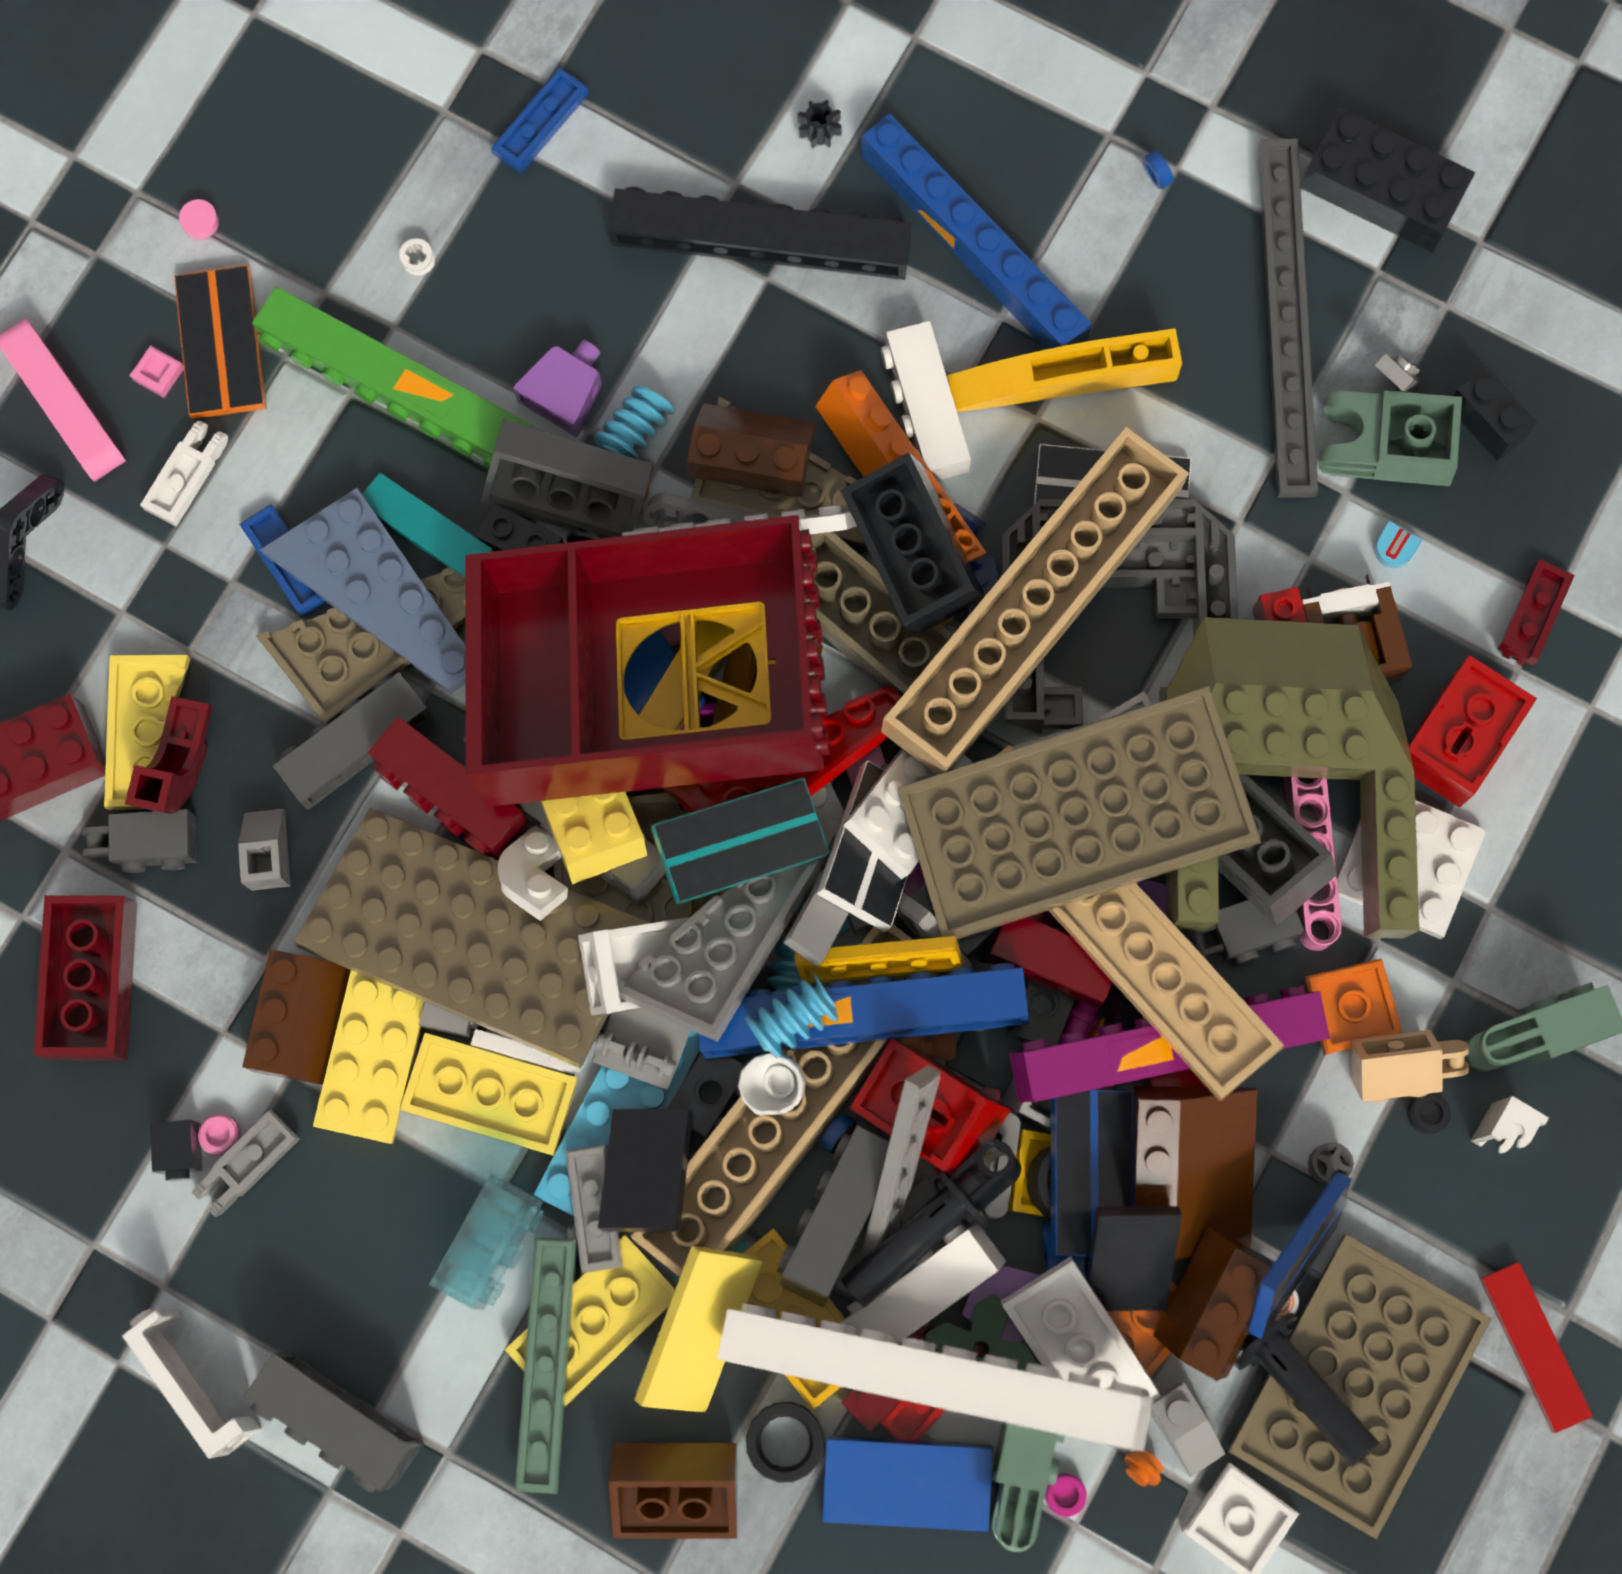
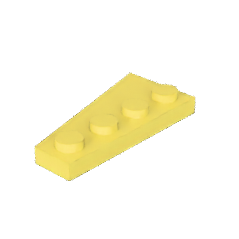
M109 655L104 807L107 810H147L125 804L134 765L148 766L156 754L162 737L171 696L179 698L190 663L188 655Z

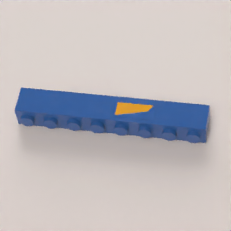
M890 113L862 135L861 157L1045 349L1087 342L1092 323Z
M1003 963L991 966L990 971L974 973L972 968H957L949 971V976L933 977V973L919 972L909 975V980L892 981L891 977H875L869 979L868 984L852 986L850 981L829 983L828 989L825 990L837 1008L839 1019L834 1022L824 1014L825 1028L821 1031L810 1023L811 1037L806 1040L798 1033H795L797 1046L793 1049L1029 1025L1023 968H1015L1014 964ZM800 985L788 988L799 996L802 995ZM770 990L748 992L747 997H744L718 1042L699 1034L700 1052L706 1059L766 1052L750 1029L745 1017L749 1016L759 1023L758 1009L763 1007L773 1014L772 1000L777 998L787 1005L786 993L771 995ZM781 1042L782 1051L793 1050L784 1042Z

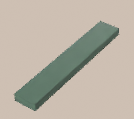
M535 1237L515 1491L557 1494L559 1489L577 1240Z

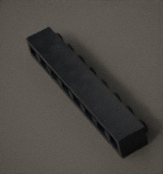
M627 187L625 189L615 188L608 232L611 245L906 280L912 223L904 222L896 217H886L883 220L872 219L861 213L838 215L831 214L829 211L820 208L804 211L793 209L785 204H775L770 207L757 205L750 200L727 202L720 201L718 198L709 195L693 198L685 197L674 191H664L662 194L646 192L639 187Z

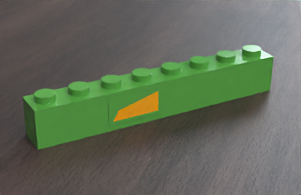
M277 286L252 322L260 336L258 338L259 342L270 350L278 352L279 349L288 352L291 354L290 358L303 368L310 369L313 366L321 370L323 377L331 383L340 387L344 383L354 388V393L362 400L373 404L376 400L387 406V412L395 418L404 422L409 418L418 423V428L434 439L442 436L451 441V446L459 453L468 457L473 453L484 459L483 463L488 468L490 467L503 419L535 428L530 423Z

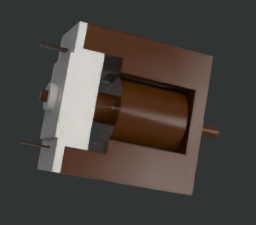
M1367 574L1365 576L1366 585L1352 588L1338 586L1333 592L1323 593L1313 598L1309 586L1307 587L1309 599L1302 600L1308 623L1334 624L1338 622V624L1358 625L1387 681L1403 678L1412 668L1390 582L1371 585ZM1370 615L1371 622H1358V617Z

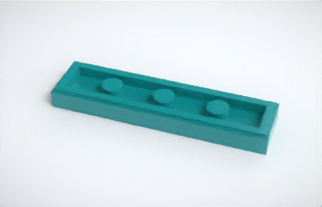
M381 473L377 475L362 494L381 522L464 579L465 555L494 552L492 548Z

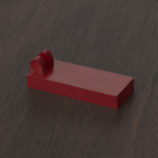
M1541 559L1536 562L1499 644L1498 649L1503 651L1502 657L1509 659L1511 656L1517 658L1515 663L1521 666L1525 663L1534 665L1538 661L1575 575Z

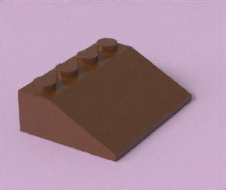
M1133 1086V1207L1179 1206L1182 1218L1175 1260L1193 1257L1208 1226H1212L1247 1247H1251L1257 1109L1256 1088L1237 1087L1223 1100L1219 1101L1207 1087Z

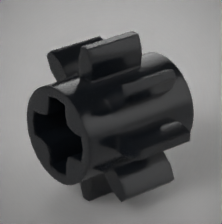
M825 100L823 103L808 101L809 108L806 113L798 112L797 114L798 123L801 125L798 128L799 138L807 137L813 149L816 145L831 147L833 135H842V125L838 123L841 120L840 109L832 111L828 100Z

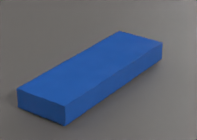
M559 67L491 147L492 154L521 174L589 95L588 87Z
M272 504L239 524L301 618L327 603L317 593L302 582L297 581L286 570L275 562L270 561L261 553L260 549L289 531Z

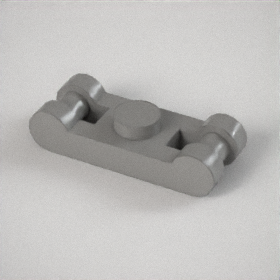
M1009 1113L996 1135L1000 1138V1141L1008 1144L1016 1155L1021 1126L1019 1118L1015 1114ZM1000 1156L994 1159L990 1170H1002L1008 1162V1157ZM1011 1186L982 1211L985 1217L997 1220L1004 1216L1009 1205Z

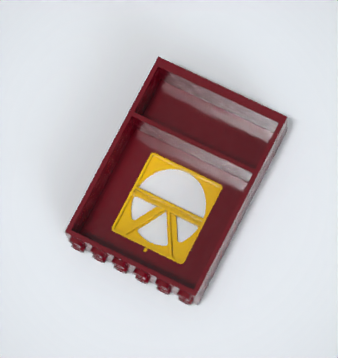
M799 515L465 555L466 776L485 805L491 807L824 770L823 755L830 754L828 731L824 730L823 717H827L828 712L825 693H822L821 681L825 680L823 657L819 656L818 644H823L821 622L817 620L816 608H820V594L818 584H815L814 573H818L816 550L812 549L810 529L803 530ZM697 620L716 622L734 630L730 636L697 656ZM680 622L684 730L675 731L653 725L633 710L626 698L624 675L630 657L646 638L664 627ZM745 643H748L754 651L757 661V677L754 688L750 693L701 674L702 671ZM699 691L738 707V710L727 719L710 727L702 728L700 726Z

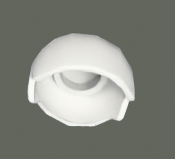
M767 1053L753 1058L741 1070L738 1089L742 1102L754 1113L761 1116L777 1115L791 1111L794 1106L799 1104L804 1096L806 1080L801 1066L788 1055L783 1054L778 1058L772 1053Z

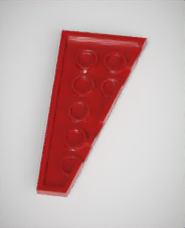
M886 686L848 701L844 704L843 709L823 717L824 730L828 731L830 754L823 755L824 770L664 787L663 789L689 813L802 778L805 779L811 797L888 738L881 732L883 719L902 696L890 686Z

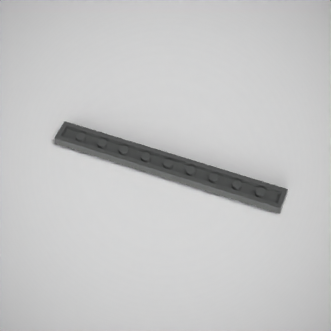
M1261 139L1258 150L1277 498L1316 497L1318 494L1298 139Z

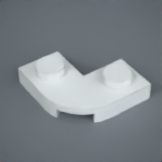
M535 825L507 847L498 861V877L501 882V891L507 898L539 921L564 902L568 894L566 886L545 872L562 858L554 837Z

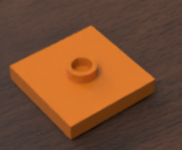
M1382 959L1302 978L1306 992L1320 991L1330 1036V1039L1320 1041L1324 1056L1350 1050L1351 1040L1403 1033Z

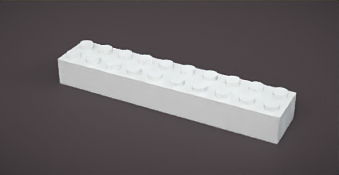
M742 1303L741 1311L727 1309L717 1356L718 1360L1125 1449L1144 1451L1153 1399L1142 1397L1143 1388L1112 1381L1111 1389L1100 1388L1101 1379L1069 1372L1068 1381L1058 1379L1059 1370L1027 1363L1026 1372L1016 1370L1018 1361L985 1354L984 1363L977 1362V1353L944 1346L942 1354L935 1353L936 1344L903 1337L901 1345L895 1344V1335L863 1328L859 1337L855 1336L856 1327L822 1320L821 1327L817 1328L815 1327L817 1319L783 1311L779 1320L776 1319L778 1311Z

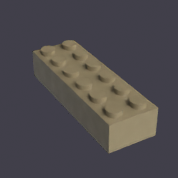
M835 533L813 534L811 537L812 549L816 550L818 573H814L815 584H818L820 594V608H816L817 620L821 622L822 636L881 687L890 686L900 696H903L953 634L941 623L919 635L905 628L878 570Z

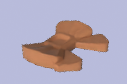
M954 1032L935 1034V1037L925 1038V1036L903 1038L902 1043L919 1049L931 1058L939 1056L947 1061H953L955 1058L957 1045Z

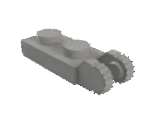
M270 1109L211 1167L213 1170L193 1189L192 1194L199 1200L207 1196L223 1179L230 1188L215 1200L209 1209L215 1218L218 1217L239 1196H243L300 1140V1137Z

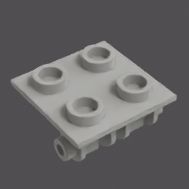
M641 1007L612 1012L604 1034H601L595 1048L597 1052L593 1063L668 1090L691 1030Z

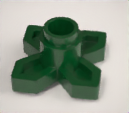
M996 1294L991 1295L974 1306L971 1332L945 1322L926 1334L928 1343L936 1344L935 1353L942 1354L944 1346L973 1352L975 1345L986 1344L989 1347L988 1355L1018 1361L1016 1370L1026 1372L1027 1363L1037 1365L1026 1344L1000 1340L1009 1315ZM976 1356V1361L984 1363L985 1357L979 1358Z

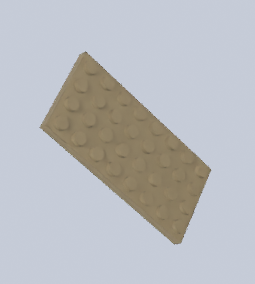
M1209 686L898 788L942 937L956 936V939H960L1261 843Z
M369 808L294 940L296 946L581 1068L609 1013L591 1016L578 935L600 930L649 924V922L569 889L567 899L539 921L507 898L501 891V882L498 877L499 860Z

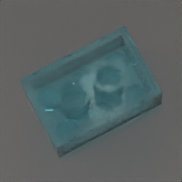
M490 1174L429 1285L471 1309L484 1310L488 1304L493 1306L505 1285L500 1282L506 1269L510 1268L513 1270L524 1252L525 1248L520 1246V1243L528 1231L533 1233L543 1218L544 1211L540 1207L544 1201L504 1179Z

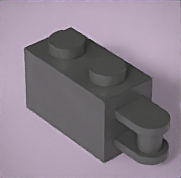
M188 809L178 810L173 814L158 811L108 814L109 826L86 827L82 829V835L86 837V849L82 850V857L109 858L111 863L122 868V872L141 873L146 871V866L161 865L163 870L185 869V864L198 863L197 817ZM109 836V847H103V837Z
M1246 900L1220 909L1219 923L1207 931L1193 930L1184 934V936L1204 958L1220 953L1223 963L1234 959L1236 965H1241L1259 958L1257 952L1259 950L1272 946L1273 952H1278L1296 945L1294 938L1301 935L1304 929L1297 911H1294L1276 927L1250 900ZM1209 933L1213 934L1216 946L1209 948L1205 935Z

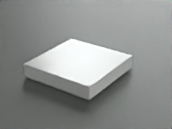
M1228 1462L1182 1532L1238 1574H1260L1299 1513Z

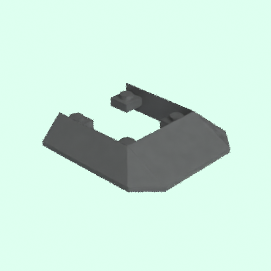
M1039 499L1002 535V575L1066 499ZM1174 499L1102 588H1155L1156 619H1192L1194 638L1204 617L1239 619L1235 535L1195 499ZM1043 658L1005 705V722L1040 734L1042 729H1072L1082 726V687H1044ZM1160 687L1159 702L1164 701V693L1167 687Z

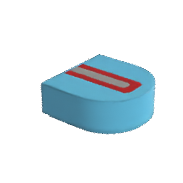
M1389 521L1375 543V555L1378 561L1386 567H1403L1411 560L1422 539Z

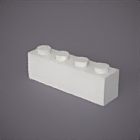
M927 321L886 332V346L881 347V355L885 369L892 368L895 381L890 382L894 401L896 404L902 402L905 412V415L901 416L903 432L908 438L912 437L915 449L937 481L969 473L971 464L970 454L931 322Z
M977 1221L966 1229L960 1223L943 1238V1241L946 1243L935 1252L931 1249L913 1265L912 1269L899 1277L866 1308L857 1300L847 1306L851 1314L841 1324L856 1327L855 1336L859 1337L861 1336L862 1328L895 1335V1344H898L902 1341L903 1337L911 1335L999 1271L1007 1261Z

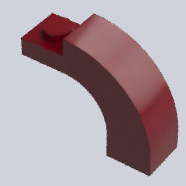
M171 696L162 737L156 754L148 766L134 765L125 801L126 805L173 814L185 804L193 791L205 760L208 745L204 744L213 709L212 705Z

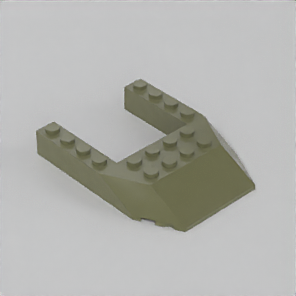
M1204 617L1181 660L1178 670L1164 693V701L1209 686L1239 775L1360 780L1364 937L1404 939L1418 932L1419 901L1414 768L1399 703L1359 626ZM1218 857L1166 873V917L1178 930L1207 931L1219 923Z

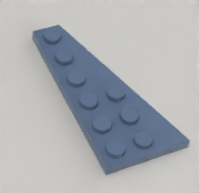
M358 488L260 549L266 558L282 567L289 575L317 593L320 598L363 630L375 636L390 650L406 659L417 670L451 694L465 685V644Z

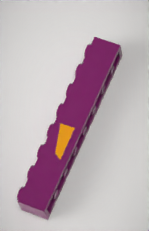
M1302 985L1280 989L1281 997L1269 999L1268 993L1244 997V1002L1284 1044L1282 1049L1330 1039L1320 991L1305 992ZM1146 1018L1134 1020L1135 1028L1125 1030L1122 1029L1121 1023L1097 1027L1098 1035L1085 1038L1084 1031L1059 1035L1061 1043L1048 1046L1046 1039L1022 1043L1023 1051L1009 1054L1019 1103L1042 1101L1190 1069V1067Z

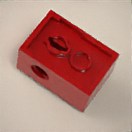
M1469 655L1453 672L1408 741L1415 779L1460 808L1476 794L1537 698Z
M891 1038L850 1109L891 1136L905 1080L927 1065L939 1070L940 1079L920 1156L942 1171L952 1174L979 1150L984 1143L994 1139L1011 1109L919 1049Z

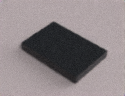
M689 1108L613 1109L598 1228L601 1231L680 1232L693 1112Z
M1179 1206L1096 1207L1086 1280L1106 1311L1167 1309L1182 1218Z

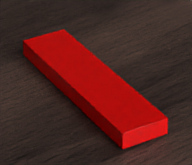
M1515 1262L1479 1278L1552 1433H1558L1593 1417L1520 1262Z

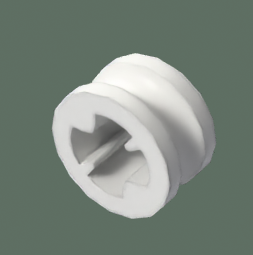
M418 238L409 239L400 248V261L405 270L410 274L423 275L433 268L435 256L428 242ZM416 250H422L426 259L422 263L418 260V265H413L409 257L410 253L414 252L417 254Z

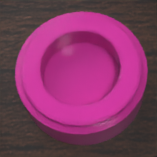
M1061 1473L1057 1475L1055 1485H1047L1045 1501L1055 1514L1063 1517L1074 1516L1085 1506L1087 1500L1086 1488L1076 1476Z

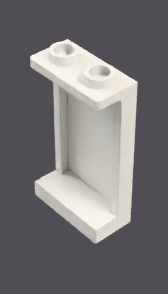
M690 917L578 935L591 1016L640 1008L619 997L617 982L620 979L625 981L639 968L638 963L648 954L653 956L670 941V935Z
M149 1308L143 1311L129 1323L132 1329L126 1332L123 1338L206 1456L214 1458L229 1455L262 1428L253 1415L233 1418L226 1423L164 1335V1331L181 1318L177 1310L159 1309L153 1312Z

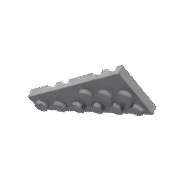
M823 832L829 852L831 853L835 838L833 835ZM828 856L730 887L720 897L716 894L670 935V941L653 956L648 954L638 963L639 968L625 981L620 979L617 982L619 997L718 1042Z

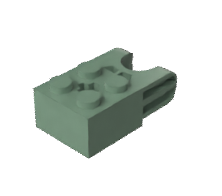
M1384 390L1383 394L1355 391L1331 392L1324 399V413L1326 417L1332 422L1351 427L1358 435V439L1350 443L1328 445L1319 457L1320 470L1332 476L1450 486L1458 467L1462 397Z
M1592 982L1558 995L1559 1002L1556 1001L1555 996H1550L1521 1008L1522 1016L1494 1025L1470 1037L1466 1041L1469 1045V1053L1465 1056L1466 1061L1477 1072H1489L1526 1059L1529 1066L1622 1033V1017L1609 986L1605 985L1595 989Z
M1002 1422L991 1476L993 1480L999 1482L991 1528L994 1536L1005 1549L1021 1552L1030 1548L1035 1542L1047 1485H1055L1058 1475L1059 1460L1053 1457L1056 1442L1063 1443L1065 1435Z

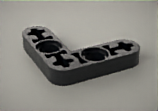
M42 474L0 509L1 608L11 611L20 600L24 585L26 536L60 506L65 490L62 480Z

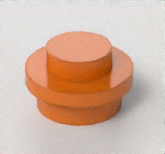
M1144 1449V1451L1135 1450L1134 1453L1129 1452L1124 1457V1462L1128 1467L1126 1473L1134 1482L1143 1487L1147 1484L1152 1486L1159 1484L1161 1481L1160 1474L1164 1467L1153 1454Z

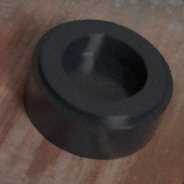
M1428 1093L1423 1097H1415L1409 1104L1407 1112L1412 1127L1424 1134H1433L1443 1130L1451 1118L1448 1102L1442 1096L1435 1093Z

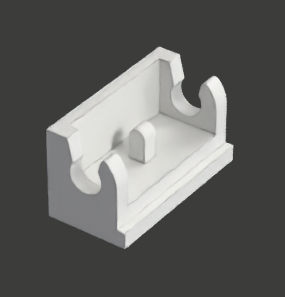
M1511 1096L1491 1104L1471 1141L1481 1147L1488 1140L1496 1139L1501 1141L1504 1139L1498 1148V1153L1501 1154L1512 1147L1518 1135L1523 1134L1517 1142V1148H1522L1531 1142L1538 1128L1545 1125L1549 1117Z

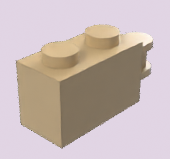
M1431 1030L1351 1040L1352 1082L1362 1102H1383L1389 1098L1405 1096L1423 1097L1428 1093L1442 1092L1443 1078L1464 1076L1469 1072V1064L1465 1061V1056L1469 1053V1045L1462 1040L1437 1042Z

